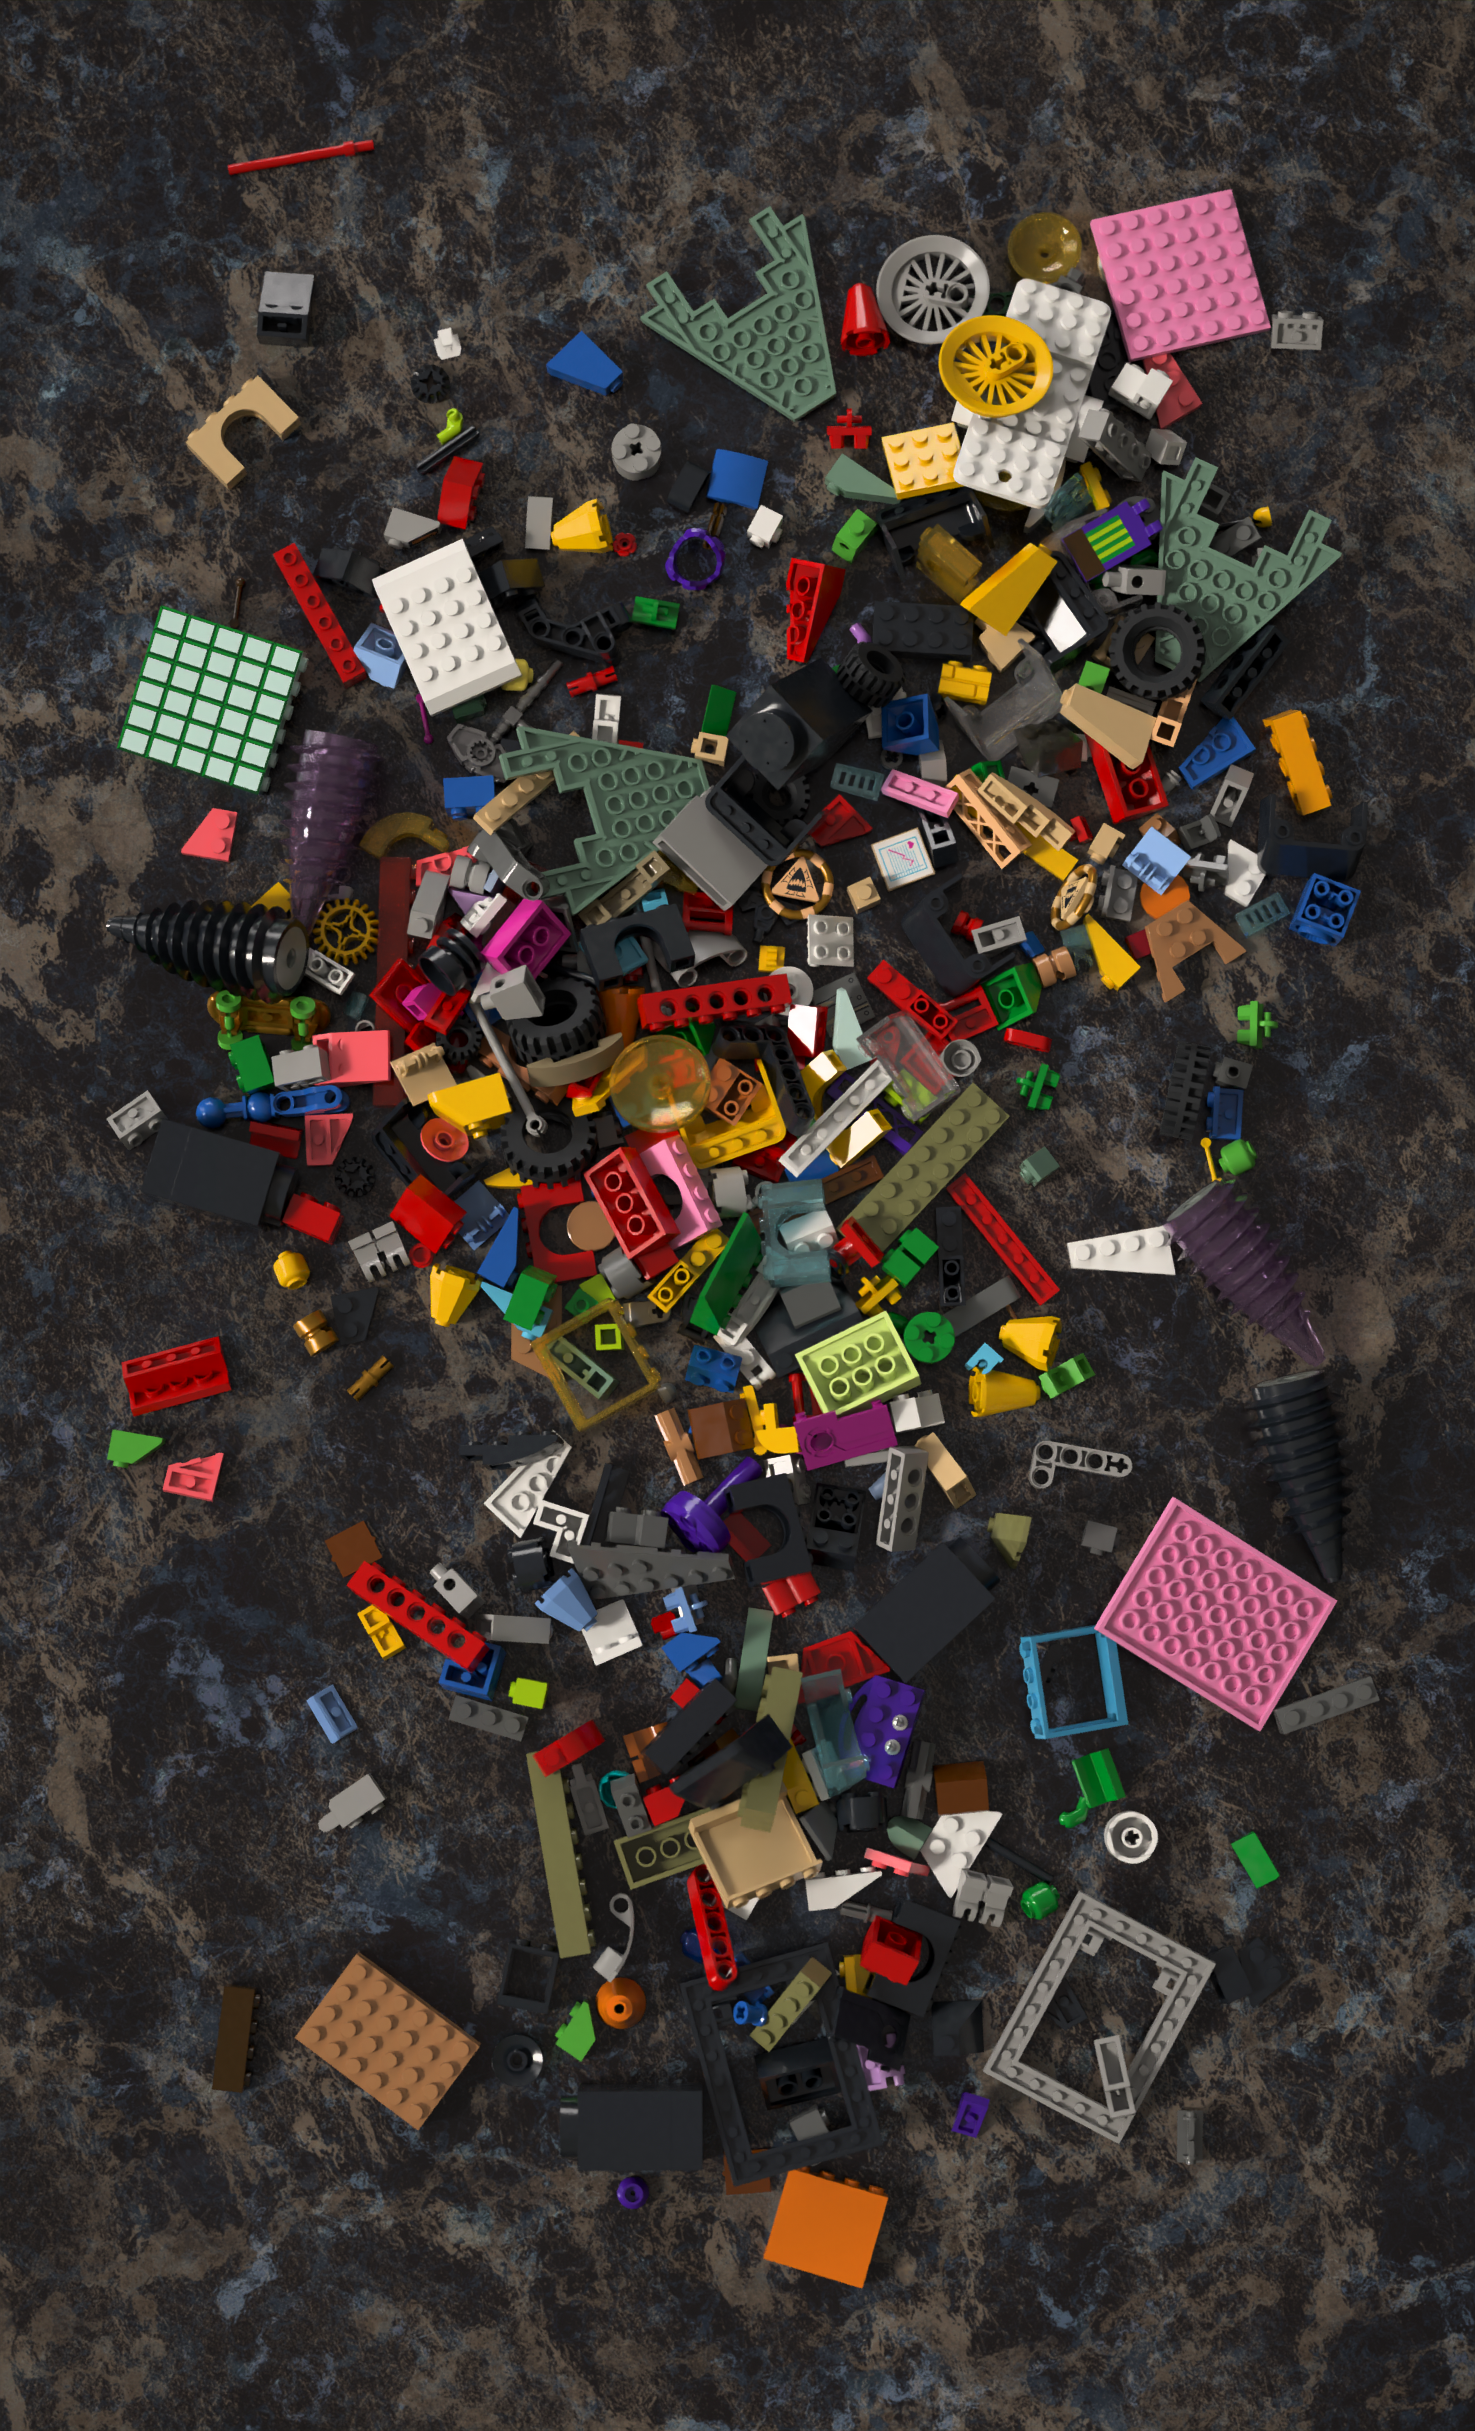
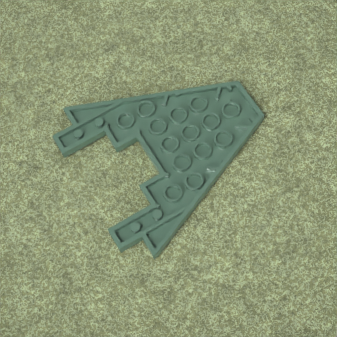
M769 206L749 219V223L774 258V261L756 272V277L767 292L766 295L729 318L726 317L715 299L693 311L668 272H665L646 284L648 291L658 306L642 315L640 319L642 323L796 422L836 396V388L805 217L801 214L783 226Z
M1195 457L1185 480L1166 471L1162 473L1160 523L1163 529L1160 531L1158 568L1166 570L1164 595H1157V602L1167 606L1170 604L1175 605L1177 609L1187 612L1197 623L1206 645V662L1202 667L1200 678H1197V681L1201 682L1332 565L1342 553L1321 543L1332 520L1311 510L1308 511L1288 555L1264 545L1254 568L1209 548L1219 524L1198 515L1197 512L1218 467ZM1157 630L1155 662L1174 669L1180 661V643L1169 632Z
M519 726L516 729L522 750L504 753L499 756L505 780L553 770L560 794L579 789L584 790L596 834L577 838L573 841L579 864L541 872L549 880L550 889L540 900L564 894L571 916L576 915L636 869V865L654 850L658 852L660 849L652 842L696 795L701 797L700 795L709 788L701 759L525 726ZM535 882L536 887H537V891H538V893H539V892H540V887H539V885Z

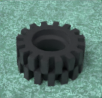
M459 1015L447 1035L437 1031L436 1046L443 1047L445 1061L448 1062L451 1059L452 1064L460 1061L461 1065L465 1064L466 1059L468 1062H471L473 1056L477 1057L478 1051L481 1049L482 1034L480 1028L476 1027L477 1023L474 1020L470 1022V1018L467 1016L465 1020H462L461 1015ZM460 1032L464 1033L469 1041L464 1047H454L450 1044L449 1037L453 1033Z

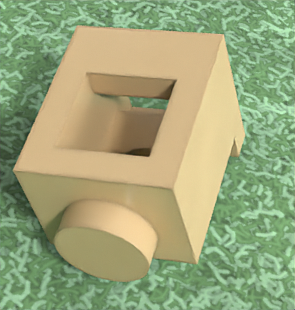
M699 732L698 739L693 738L691 753H695V759L724 766L729 739L724 736ZM711 746L714 748V752L712 754L706 753L705 748Z
M1103 823L1087 853L1091 855L1090 858L1093 861L1103 865L1107 857H1114L1120 846L1116 844V841L1121 843L1125 834Z

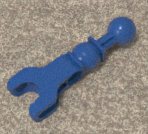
M334 1085L315 1086L303 1090L281 1092L277 1095L257 1092L250 1097L242 1096V1102L224 1104L222 1100L216 1097H208L198 1104L196 1117L202 1126L214 1129L221 1126L228 1118L244 1117V1120L247 1122L265 1123L273 1117L280 1118V1115L284 1117L339 1114L348 1110L350 1097L346 1092ZM336 1096L335 1101L331 1103V1098ZM284 1099H290V1108L282 1111L280 1108L281 1102Z

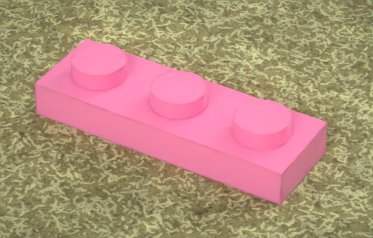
M894 769L891 770L881 788L882 794L946 818L950 816L959 800L957 792Z

